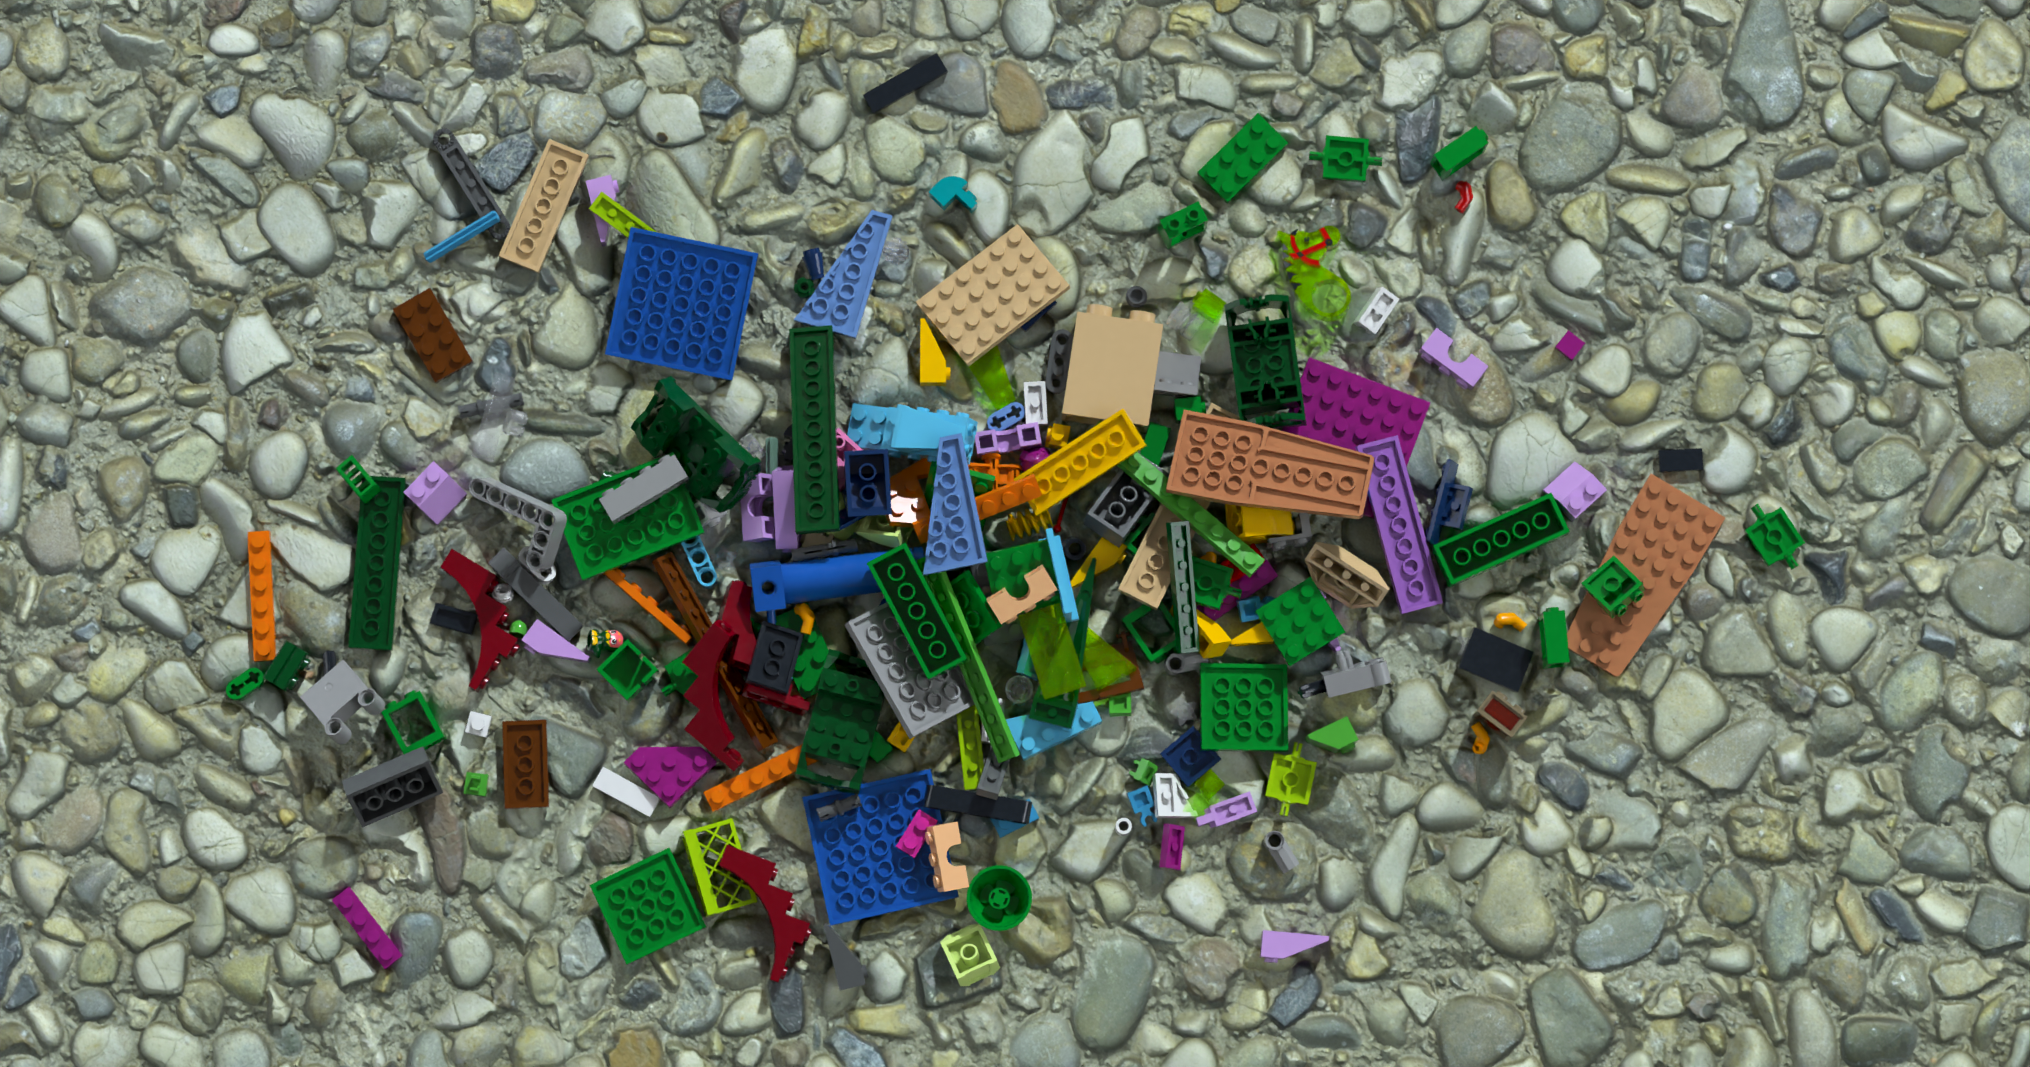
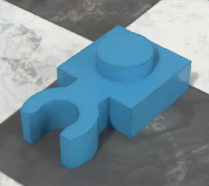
M1253 596L1236 600L1240 622L1259 619L1255 611L1275 598L1266 596L1260 601V597Z
M1147 785L1126 793L1134 814L1141 813L1140 823L1142 826H1147L1145 822L1147 816H1151L1153 822H1157L1155 813L1150 811V808L1154 807V801Z

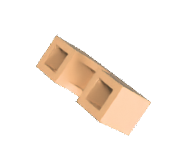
M1043 565L1024 575L1029 588L1023 597H1012L1004 587L986 598L1001 624L1013 622L1018 618L1017 614L1025 611V613L1036 607L1035 603L1042 599L1047 601L1055 595L1054 592L1057 591V588Z
M958 822L926 827L925 839L927 844L930 845L931 854H929V861L931 866L934 867L933 883L935 888L938 889V892H946L969 887L966 866H953L947 860L948 849L953 845L961 844Z

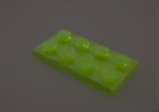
M1060 603L1019 615L1020 625L1044 699L1047 700L1087 687Z

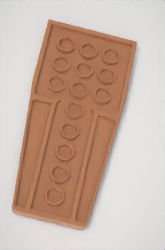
M1184 410L1166 493L1236 506L1361 519L1367 499L1374 457L1369 454L1247 421Z
M1650 474L1619 525L1599 566L1600 568L1612 556H1615L1643 583L1645 589L1643 592L1644 596L1637 603L1632 601L1627 606L1628 609L1624 615L1620 617L1616 615L1612 619L1598 605L1597 601L1586 592L1567 631L1568 649L1613 677L1621 675L1693 574L1725 517L1662 479Z

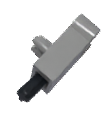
M327 650L323 654L324 676L300 698L325 726L326 734L335 743L342 745L347 743L352 735L351 730L344 722L361 707L370 715H378L383 711L385 702L373 689L366 686L344 660L336 664V653Z
M1349 650L1337 651L1335 654L1338 668L1320 672L1322 680L1300 686L1298 694L1304 699L1325 692L1330 698L1388 684L1391 682L1387 662L1386 660L1384 661L1383 657L1353 664Z

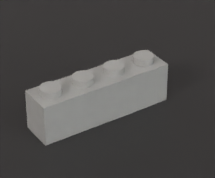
M675 455L662 457L658 460L659 464L652 468L647 466L639 472V476L634 479L629 477L620 483L621 486L615 490L611 488L602 493V498L599 500L613 524L620 522L689 480Z

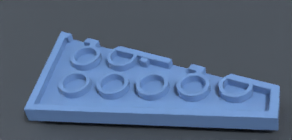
M871 210L854 237L844 248L842 254L819 283L815 292L807 300L800 313L797 314L794 319L795 322L812 327L832 325L833 333L854 339L857 338L893 218L892 215Z
M962 433L940 437L923 576L988 562Z

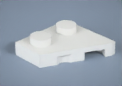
M1155 773L1152 775L1155 818L1198 817L1197 811H1193L1187 799L1189 797L1181 787V782L1176 774Z

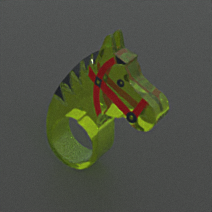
M1325 226L1310 233L1298 231V229L1290 234L1277 231V236L1283 244V262L1291 289L1300 304L1321 321L1334 322L1343 318L1351 305L1349 286L1343 279L1320 265L1325 259L1327 251L1334 250L1340 245L1341 234L1339 230L1334 226ZM1327 284L1340 287L1346 295L1344 306L1333 313L1320 311L1312 300L1313 294L1317 290L1316 287L1319 288Z

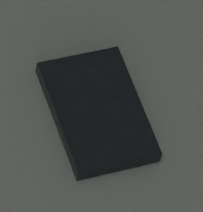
M762 621L745 683L787 696L804 634Z
M1473 627L1457 668L1517 693L1534 652Z

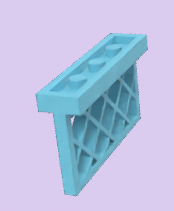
M1052 528L1046 529V538L1039 539L1038 541L1048 540L1062 603L1053 606L1057 624L1059 625L1077 621L1079 616L1060 535L1054 536Z

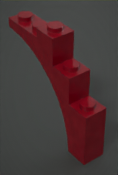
M451 549L440 567L456 579L466 590L479 618L481 652L476 671L469 684L471 689L479 692L480 689L484 690L490 679L488 676L491 671H496L501 663L500 656L508 660L511 656L515 657L520 649L518 645L520 641L499 628L500 624L504 625L507 621L509 609L488 596L489 592L493 593L494 588L499 584L497 582L498 577Z
M726 845L718 866L735 874L744 881L759 897L767 911L775 945L773 966L769 980L778 983L779 979L784 980L788 967H785L787 958L792 959L796 947L792 946L793 942L802 944L803 941H808L812 929L808 928L810 923L786 914V911L791 912L795 899L792 898L793 893L769 884V881L774 882L778 872V869L775 868L776 863Z

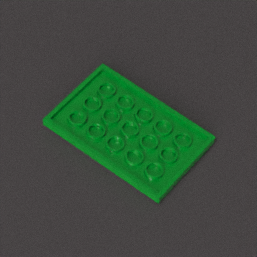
M662 457L551 500L554 507L566 514L567 522L564 534L582 581L705 534L689 491L685 488L686 483H683L616 524H613L599 499L602 498V493L611 488L614 490L621 486L620 483L629 477L634 479L639 476V472L645 467L651 466L652 468L659 464L658 460Z

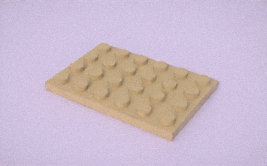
M1017 224L917 300L916 304L969 367L1070 289V285Z

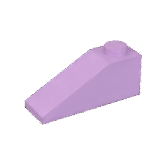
M611 175L586 181L591 205L601 191L617 202L616 193L620 191L617 180L612 181ZM594 213L602 247L607 246L611 225Z
M538 619L522 639L523 643H525L523 648L533 655L537 652L542 656L585 663L591 661L588 655Z
M1263 930L1260 958H1265L1264 962L1278 963V959H1285L1328 942L1329 936Z

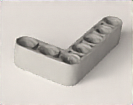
M489 477L473 479L469 484V492L473 497L536 525L526 556L528 568L536 571L552 567L566 526V514L556 507Z

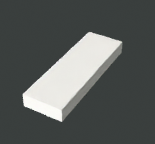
M602 767L593 784V787L648 817H651L660 801L656 795Z

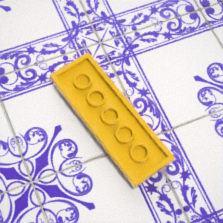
M1121 409L1014 478V481L1032 474L1035 475L1042 496L1030 500L1028 503L1035 515L1039 516L1147 445L1126 411Z

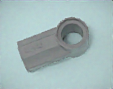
M1199 652L1172 654L1165 660L1164 669L1170 675H1177L1200 669V663H1208V658L1203 659ZM1170 660H1178L1180 668L1173 670L1169 665Z
M1271 831L1264 836L1263 844L1269 850L1283 874L1299 865L1298 860L1281 832ZM1271 835H1276L1279 838V845L1277 847H1272L1269 844L1268 839Z

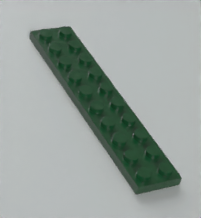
M833 326L789 329L795 532L797 535L840 531Z

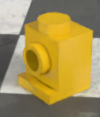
M1057 423L1049 426L1045 447L1059 450L1067 445L1071 426Z

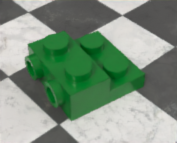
M1612 556L1581 583L1582 587L1612 619L1616 615L1618 617L1624 615L1628 609L1627 606L1632 601L1634 603L1640 601L1645 591L1643 583L1615 556Z

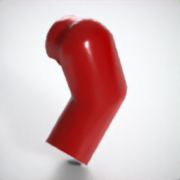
M1459 181L1456 184V189L1460 192L1461 199L1454 208L1462 214L1473 200L1472 188L1467 181Z

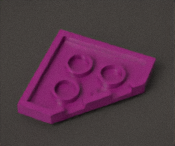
M639 747L624 761V765L669 808L677 803L717 764L716 760L702 747Z

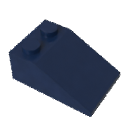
M888 449L844 451L848 517L892 515Z

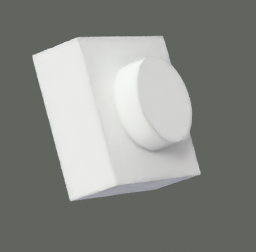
M470 711L465 733L487 738L492 716Z

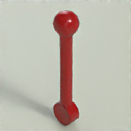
M1070 496L1062 502L1057 523L1053 527L1055 533L1061 531V521Z

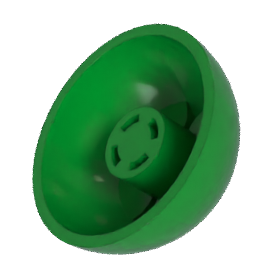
M996 865L983 869L972 879L967 890V906L970 914L976 922L990 930L1004 931L1016 927L1026 918L1032 904V892L1028 881L1020 872L1008 866Z

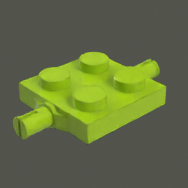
M1294 742L1292 755L1274 753L1265 797L1274 798L1282 802L1279 815L1283 816L1285 808L1284 816L1288 817L1290 804L1297 803L1308 806L1317 762L1300 757L1303 744L1299 743L1297 750L1298 742Z

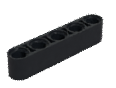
M926 785L923 807L1029 824L1032 802L998 796L997 800L977 795L976 792Z

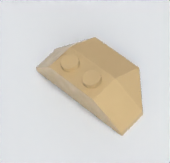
M1316 542L1305 558L1309 573L1316 586L1351 609L1378 607L1389 591V587L1375 568L1341 546Z

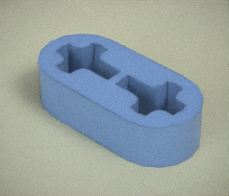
M1013 402L991 414L987 420L988 429L1004 431L1021 422L1025 417L1024 406L1018 402ZM1012 408L1021 410L1019 412L1020 417L1018 418L1015 415L1010 418L1007 416L1012 413ZM994 418H996L997 420L1005 418V420L1000 423V428H997L996 426H991L993 424Z

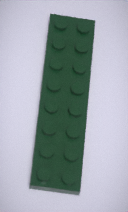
M371 476L381 488V491L367 503L360 499L348 648L393 651L405 494L403 492L406 490V478Z

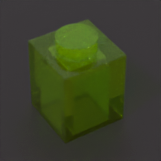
M1205 288L1202 293L1198 291L1194 296L1192 309L1214 324L1227 303Z
M1209 769L1193 786L1209 802L1225 786V783Z

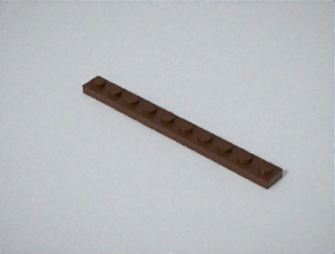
M669 552L655 559L652 563L698 643L711 627L712 622L673 553ZM726 649L720 663L718 680L757 750L761 751L775 744L778 740L756 700L741 696L745 681L737 668L727 665L730 654Z

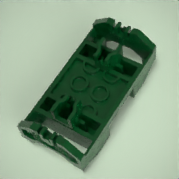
M1270 294L1265 295V299H1262V296H1259V299H1252L1250 297L1249 301L1242 298L1225 304L1239 419L1269 428L1306 426L1289 296ZM1267 308L1280 309L1285 317L1283 319L1269 320L1267 316L1265 321L1252 322L1251 319H1248V324L1235 325L1237 315L1247 311L1256 310L1257 312L1260 309ZM1299 408L1298 413L1282 412L1280 414L1276 413L1273 416H1259L1247 420L1245 415Z
M672 376L657 382L654 387V396L647 408L631 426L640 445L654 458L673 452L686 475L690 478L685 488L700 502L716 509L719 513L732 509L748 493L749 487L752 486L751 481L757 478L756 475L760 474L762 470L761 460L758 457L754 458L676 384V380ZM735 465L740 470V476L735 480L731 491L721 499L716 492L725 478L735 475L736 472L733 470Z
M829 649L820 678L818 694L809 727L806 730L795 778L816 786L821 784V787H830L832 790L836 788L839 792L859 794L885 695L877 681L829 669L833 663L847 667V669L872 674L864 659ZM806 757L822 761L823 765L829 763L840 766L842 770L845 767L857 770L851 781L834 779L829 775L827 777L807 770Z

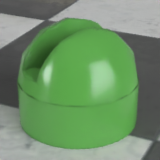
M520 620L514 621L510 626L509 634L517 638H523L527 633L526 624Z

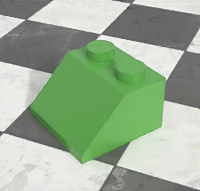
M1347 716L1308 734L1305 738L1308 744L1333 753L1341 751L1342 754L1353 750L1359 740Z

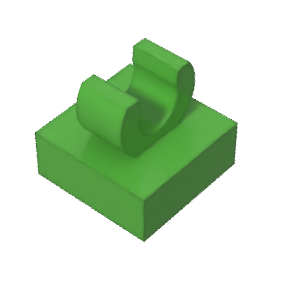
M1143 758L1141 761L1134 760L1133 763L1138 765L1136 772L1130 771L1129 774L1135 780L1150 787L1153 781L1152 775L1157 772L1158 766Z
M466 772L464 794L486 797L489 775Z

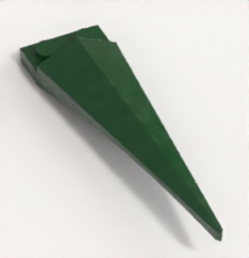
M1095 557L1092 559L1075 601L1079 620L1066 623L1034 696L1029 714V719L1072 729L1078 709L1096 568Z

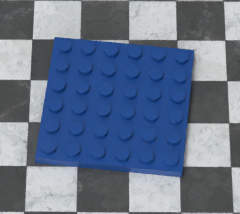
M631 227L605 354L733 380L758 253Z
M931 769L864 783L861 785L860 793L858 794L862 804L861 807L844 812L842 816L831 817L823 822L819 819L816 811L817 808L829 805L835 799L841 800L854 794L832 790L802 797L830 926L959 898L957 889L938 892V889L935 888L933 883L934 867L931 866L929 861L931 850L930 845L926 841L915 859L896 847L919 809L938 821L936 825L943 824L940 810L923 807L926 785H934ZM948 850V851H947V860H948V862L951 864V859H950L949 850Z

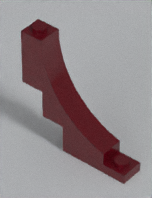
M736 580L731 581L726 587L718 619L728 622L735 632L731 639L734 642L727 665L747 671L748 673L756 643L750 619L752 587L747 586L743 581ZM744 683L741 696L803 716L810 706V702L804 701L803 697L797 695L790 696L792 684L787 696L748 683Z
M718 619L682 661V663L698 675V678L683 696L699 709L684 730L730 769L735 771L744 760L737 750L728 747L735 737L724 719L718 697L720 663L735 632L728 622Z

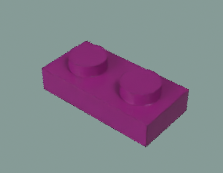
M1164 824L1159 867L1181 870L1184 826Z

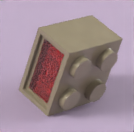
M1492 690L1472 716L1508 742L1527 719V716L1524 715L1525 710L1517 704L1512 706L1507 702L1508 698L1503 693Z

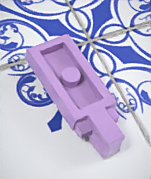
M1249 791L1209 806V808L1204 809L1205 815L1197 817L1195 820L1198 827L1209 824L1210 828L1219 827L1257 813V809Z

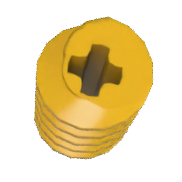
M1027 508L1025 509L1024 516L1020 511H1017L1016 518L1010 513L1008 514V521H1006L1012 542L1015 541V534L1020 539H1023L1024 531L1028 536H1031L1032 529L1039 534L1041 526L1045 531L1048 529V524H1051L1053 527L1048 510L1036 516L1034 511L1031 513Z

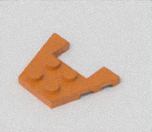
M926 458L890 477L892 515H886L889 526L914 528L912 522L930 516L931 512L918 479L928 477L931 462H928Z

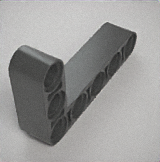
M504 547L488 562L491 568L568 642L584 627Z

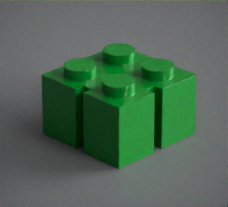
M627 639L596 670L629 703L643 690L641 685L647 686L660 672L645 656L641 660L642 653Z

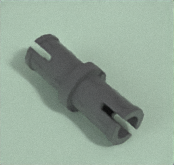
M854 794L841 800L835 799L833 803L817 808L816 811L820 821L823 822L837 815L842 816L844 812L861 807L862 804L858 794Z

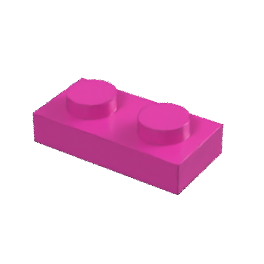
M919 809L896 847L915 859L926 841V827L934 826L938 821Z

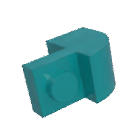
M957 176L941 179L928 192L929 197L943 210L955 199L970 213L977 208L976 196L969 190L967 192L964 191L968 187V182Z

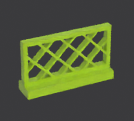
M733 818L696 829H689L681 833L705 918L757 902L753 890L748 885L743 884L742 880L739 882L730 877L729 874L731 872L729 871L725 874L715 869L726 845L742 850ZM729 824L731 835L728 840L716 834L721 826ZM705 831L712 835L707 846L698 841L696 833ZM714 837L726 843L721 853L709 848ZM707 851L718 856L713 867L704 861L703 857ZM713 871L725 877L719 888L710 882ZM727 879L738 885L733 895L722 890ZM743 887L749 891L751 899L742 901L735 896L739 888ZM713 889L717 890L716 895H714ZM719 893L731 898L728 905L722 908H718L716 902ZM733 900H735V901L738 902V903H735V904H732V905H731V903H732Z

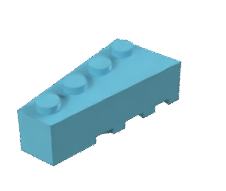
M1093 701L1078 704L1072 729L1031 720L1029 715L1006 719L1023 761L1102 724V719Z

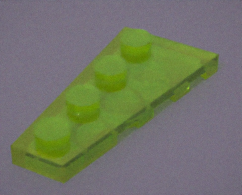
M996 345L968 368L995 410L998 411L1015 402L1016 399L998 346Z

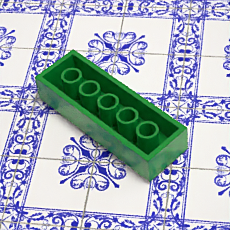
M1551 492L1435 544L1431 550L1448 587L1451 588L1567 536L1570 531Z
M906 542L867 563L929 681L968 661Z

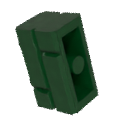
M286 640L263 678L285 692H288L289 689L293 690L299 682L297 676L300 671H305L311 662L309 660L311 655Z

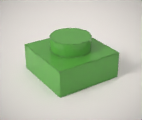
M1131 693L1109 698L1110 717L1131 716Z

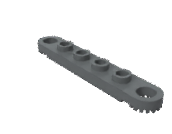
M447 128L438 129L433 135V142L480 218L491 211H496L500 217L498 223H503L506 226V230L502 234L494 232L496 224L489 227L488 231L491 236L497 240L506 239L511 226L454 134ZM442 134L450 136V142L446 145L438 143V138Z

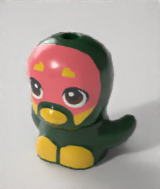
M597 629L589 631L587 636V650L593 652L596 658L600 657L601 650L615 652L624 643L622 634L617 630H605L599 633Z

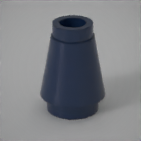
M819 247L803 251L804 257L802 259L812 280L824 278L823 252H820Z

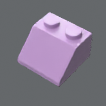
M434 461L403 492L437 525L467 495Z
M1574 462L1543 491L1546 495L1552 492L1559 509L1573 522L1599 499L1607 489L1592 473Z

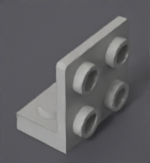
M1160 351L1153 394L1180 398L1197 397L1201 357Z
M1298 513L1297 518H1295V535L1270 538L1266 543L1267 549L1272 548V551L1284 550L1285 546L1293 545L1294 548L1306 546V543L1310 542L1312 537L1308 513Z

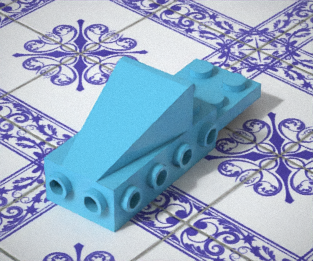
M853 403L847 436L861 449H888V456L901 458V455L908 456V459L920 461L921 458H926L928 462L937 461L940 437L962 433L967 461L970 464L978 422L969 418V414L957 412L956 415H949L950 412L945 410H937L936 413L929 412L930 409L917 407L916 410L901 404H897V408H886Z

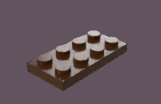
M431 288L393 308L394 313L436 384L473 363Z
M547 720L502 721L505 809L548 808Z

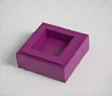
M1568 330L1555 346V349L1572 361L1585 345V342Z

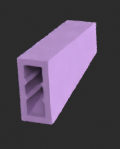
M793 465L779 466L772 471L776 549H782V552L785 553L791 552V549H798L801 546V534L797 535L795 532Z

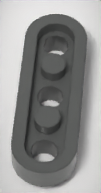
M1064 329L1057 330L1051 340L1045 385L1052 394L1062 393L1066 389L1073 336ZM1064 338L1066 344L1060 345L1058 340ZM1061 359L1063 365L1057 366L1055 361ZM1054 380H1058L1060 382V385L1058 387H1054L1052 385V382Z

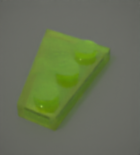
M1088 627L1083 666L1098 691L1136 671V666Z

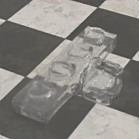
M495 372L473 450V457L493 462L502 434L515 437L523 435L525 427L513 422L526 425L528 415L525 412L512 409L509 404L516 378Z

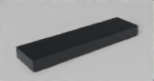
M936 53L863 94V97L872 113L875 114L943 76L948 71Z

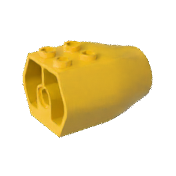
M1225 504L1227 528L1247 545L1267 543V540L1270 538L1294 535L1295 523L1290 511Z

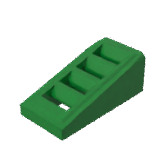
M353 455L349 456L335 468L364 503H367L381 491V488ZM353 465L356 466V467L353 468L348 474H345V473H344V472L347 471L351 466H353ZM360 471L361 473L351 481L350 479ZM367 479L359 487H356L362 480Z

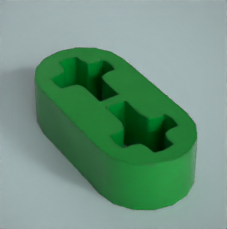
M258 668L248 669L228 683L226 687L227 696L235 701L242 700L264 684V673ZM251 673L260 675L257 683L253 681L249 684L246 683L251 679ZM234 685L237 687L245 685L239 690L241 693L239 696L231 694Z

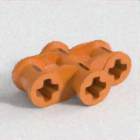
M998 453L982 455L984 463L968 464L969 470L995 476L993 490L1014 482V478L1020 475L1022 466L1018 464H999L1001 455Z

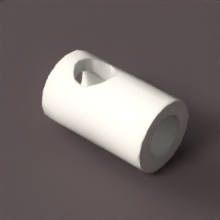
M1127 818L1119 819L1115 825V831L1120 836L1128 835L1132 828V823ZM1124 823L1128 826V829L1122 831L1119 825Z

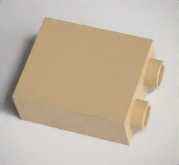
M1088 304L1086 313L1077 311L1062 420L1096 425L1099 421L1102 422L1119 410L1124 409L1138 432L1147 433L1163 324L1155 323L1156 315L1150 312L1133 310L1130 311L1129 319L1112 317L1113 308L1109 306Z

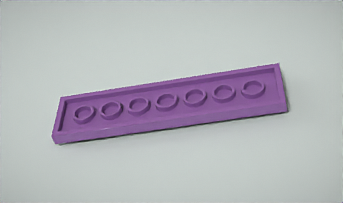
M1398 435L1355 446L1356 451L1374 457L1368 497L1400 614L1443 603Z

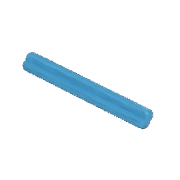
M491 211L424 252L425 259L429 263L434 262L500 221L499 215L496 211Z

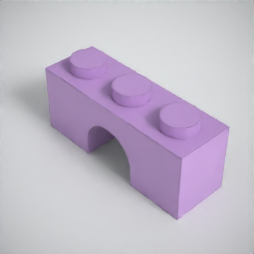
M1436 328L1419 351L1422 354L1421 357L1430 364L1433 362L1439 366L1438 370L1444 375L1454 377L1457 380L1456 383L1463 389L1469 388L1472 390L1489 366L1473 354H1470L1464 362L1457 363L1449 358L1448 349L1454 340Z
M1038 422L1017 425L1016 428L1004 431H995L993 429L976 432L974 440L977 458H981L982 455L987 453L1005 454L1029 450L1034 447H1041L1042 444Z
M760 473L756 475L757 478L751 481L752 486L749 487L750 490L740 500L743 541L758 543L775 539L774 517L764 516L762 513L763 501L767 497L773 496L772 474Z

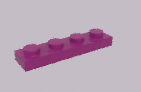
M1265 558L1266 562L1250 578L1244 575L1230 584L1231 587L1242 589L1240 598L1227 595L1223 600L1220 611L1202 605L1197 606L1196 609L1215 622L1237 606L1236 600L1250 597L1277 578L1278 575Z
M351 887L346 888L332 899L385 970L403 957Z

